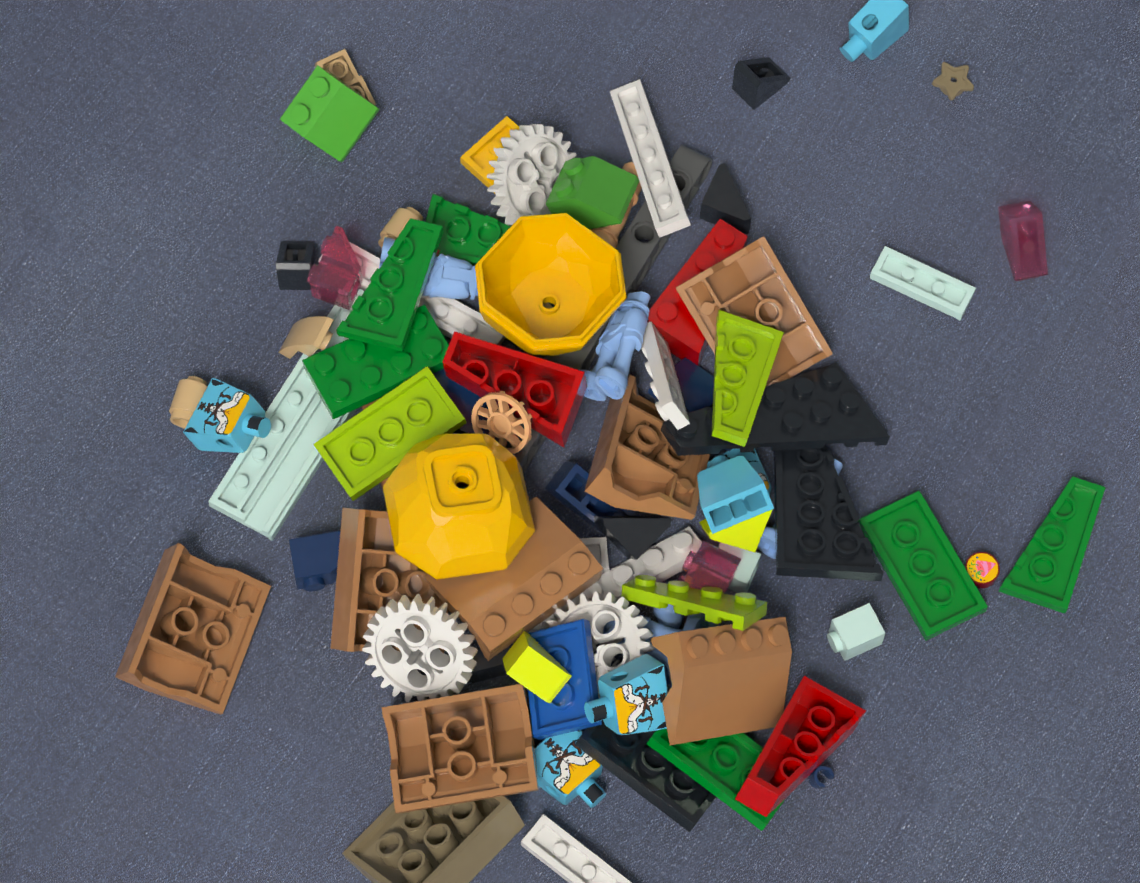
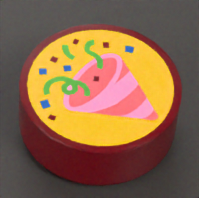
M987 552L972 554L964 566L977 588L992 586L1000 572L997 559Z

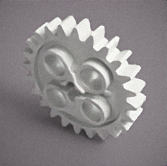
M543 124L520 125L519 130H509L510 137L501 138L504 148H494L493 150L498 159L497 161H489V164L495 170L494 173L487 174V178L494 180V185L490 186L487 191L495 192L496 197L491 201V205H500L497 216L506 217V225H513L521 216L551 214L546 205L548 197L565 161L576 156V152H567L571 142L561 141L563 133L554 132L552 126H543Z
M594 591L592 601L583 593L580 594V604L578 605L570 599L567 600L569 610L565 613L557 608L556 612L560 619L558 622L548 620L547 623L550 627L580 619L590 621L593 652L597 651L594 654L598 697L600 698L598 687L600 676L647 652L653 651L654 646L645 642V640L653 636V633L649 629L643 628L648 621L643 616H638L640 610L635 605L628 607L629 602L624 597L616 601V596L611 592H608L605 599H603V596L598 591ZM610 621H615L614 629L608 634H603L604 626ZM624 638L626 639L624 643L617 644L621 642ZM623 653L622 662L616 667H611L613 657Z
M420 594L415 596L412 603L406 595H403L398 603L391 599L386 607L381 606L367 624L369 628L363 635L367 642L362 651L370 653L365 664L376 665L375 670L371 674L372 677L383 676L384 680L381 687L384 688L391 684L394 687L392 696L395 697L402 691L405 693V701L408 703L413 696H417L418 701L426 700L428 697L434 699L452 696L454 692L459 694L471 678V672L477 663L473 658L478 650L470 646L475 636L464 634L468 624L466 622L460 624L456 622L460 614L458 611L451 615L446 613L448 603L445 602L440 608L435 607V599L432 596L427 604L422 602ZM413 624L419 625L423 631L417 629ZM391 645L398 647L400 651L395 650ZM439 648L447 651L449 655L442 653ZM417 669L423 671L427 676L419 673Z

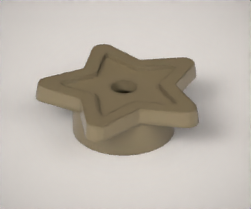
M943 62L941 64V75L932 81V85L939 87L948 96L949 100H954L963 91L974 90V85L967 78L968 65L955 68ZM955 78L957 81L952 82L951 79Z

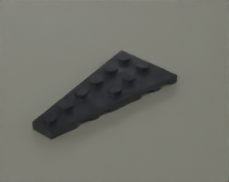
M837 363L766 386L745 447L712 436L713 405L687 413L690 424L679 430L670 420L664 421L661 427V432L678 456L719 454L721 449H740V452L744 453L753 452L754 448L770 447L771 451L823 449L825 444L844 443L845 447H857L859 442H874L875 446L887 445L890 438Z
M826 446L823 449L774 451L776 575L882 581L883 571L880 564H876L871 552V543L868 537L865 538L859 524L860 518L842 477L838 476L834 467L835 460L831 451H827Z

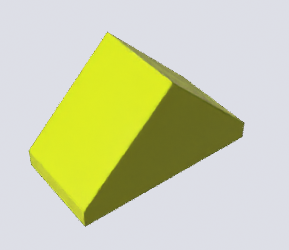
M772 510L712 534L706 519L699 523L711 540L756 552Z
M523 631L502 658L506 674L547 703L553 701L572 677L563 666L525 631Z

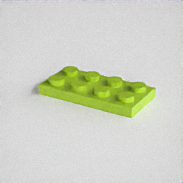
M427 366L313 445L351 500L354 501L388 478L406 453L416 443L439 434H452L467 422Z

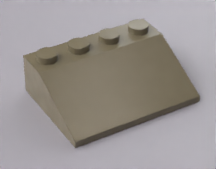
M504 796L399 814L395 813L393 802L342 854L372 883H469L525 824L511 801Z

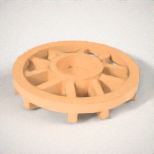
M500 391L499 393H488L476 402L472 410L471 421L475 434H484L481 428L488 429L490 431L489 436L500 438L499 443L506 448L508 441L513 447L506 449L515 454L522 450L532 438L530 422L532 416L527 414L523 407L525 404L522 401L519 403L513 397L505 394V391ZM486 402L488 409L481 406ZM517 410L521 417L515 418L513 412ZM478 415L487 418V421H486V420H479V416H478Z

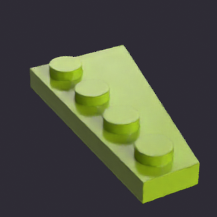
M721 310L718 311L716 317L712 436L745 447L784 332Z
M636 575L634 579L622 585L621 597L628 601L658 609L666 608L668 604L674 605L673 610L677 614L688 616L704 613L705 621L715 624L731 620L733 621L732 628L742 631L766 616L767 601L756 600V595L740 592L736 593L735 596L723 594V590L717 587L689 588V583L684 581H669L668 584L656 582V577L650 575Z

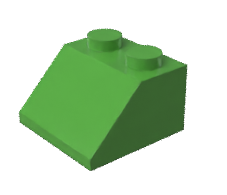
M317 65L280 120L342 163L380 109L331 72Z
M595 156L572 158L565 161L546 205L551 214L567 213L588 229L621 224L638 186L639 179L636 175Z

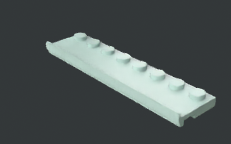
M348 283L327 316L334 321L328 330L333 335L325 349L349 339L338 336L336 329L342 320L345 321L352 311V305L358 296H362L364 293L362 289ZM318 349L314 354L319 353L322 350ZM304 353L265 412V417L271 422L270 433L265 438L254 436L248 449L238 454L208 501L209 506L259 532L271 541L276 537L324 461L313 444L347 422L355 411L353 410L336 419H332L303 367L302 360L309 357Z

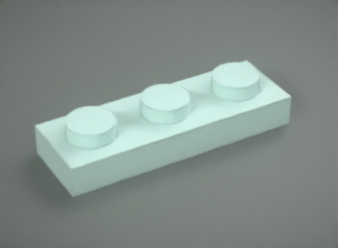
M886 246L870 274V279L958 320H961L976 290L975 287Z

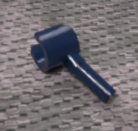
M820 766L809 775V783L815 789L825 788V785L819 782L817 778L818 772L823 773L828 779L834 778L833 771L827 766Z

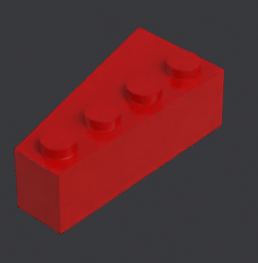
M719 219L650 308L647 323L651 321L666 340L670 353L681 360L687 358L698 366L708 343L677 292L676 287L746 247L748 236L722 219Z
M454 331L442 362L446 376L481 398L491 392L499 393L500 391H505V394L513 397L519 403L522 401L525 404L523 407L527 414L532 416L530 419L531 428L565 448L587 389L585 372ZM517 410L513 412L515 418L521 417Z
M804 676L735 800L767 817L854 732L866 710Z

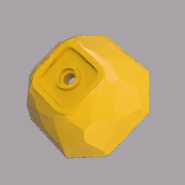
M567 213L521 216L475 265L479 310L483 319L496 331L532 355L554 356L581 350L626 300L621 253ZM549 302L554 304L555 307L548 309L543 305Z
M439 434L416 443L406 453L383 486L395 552L436 580L507 569L535 532L522 467L511 452L488 434ZM464 482L468 487L462 489L458 488L456 484Z

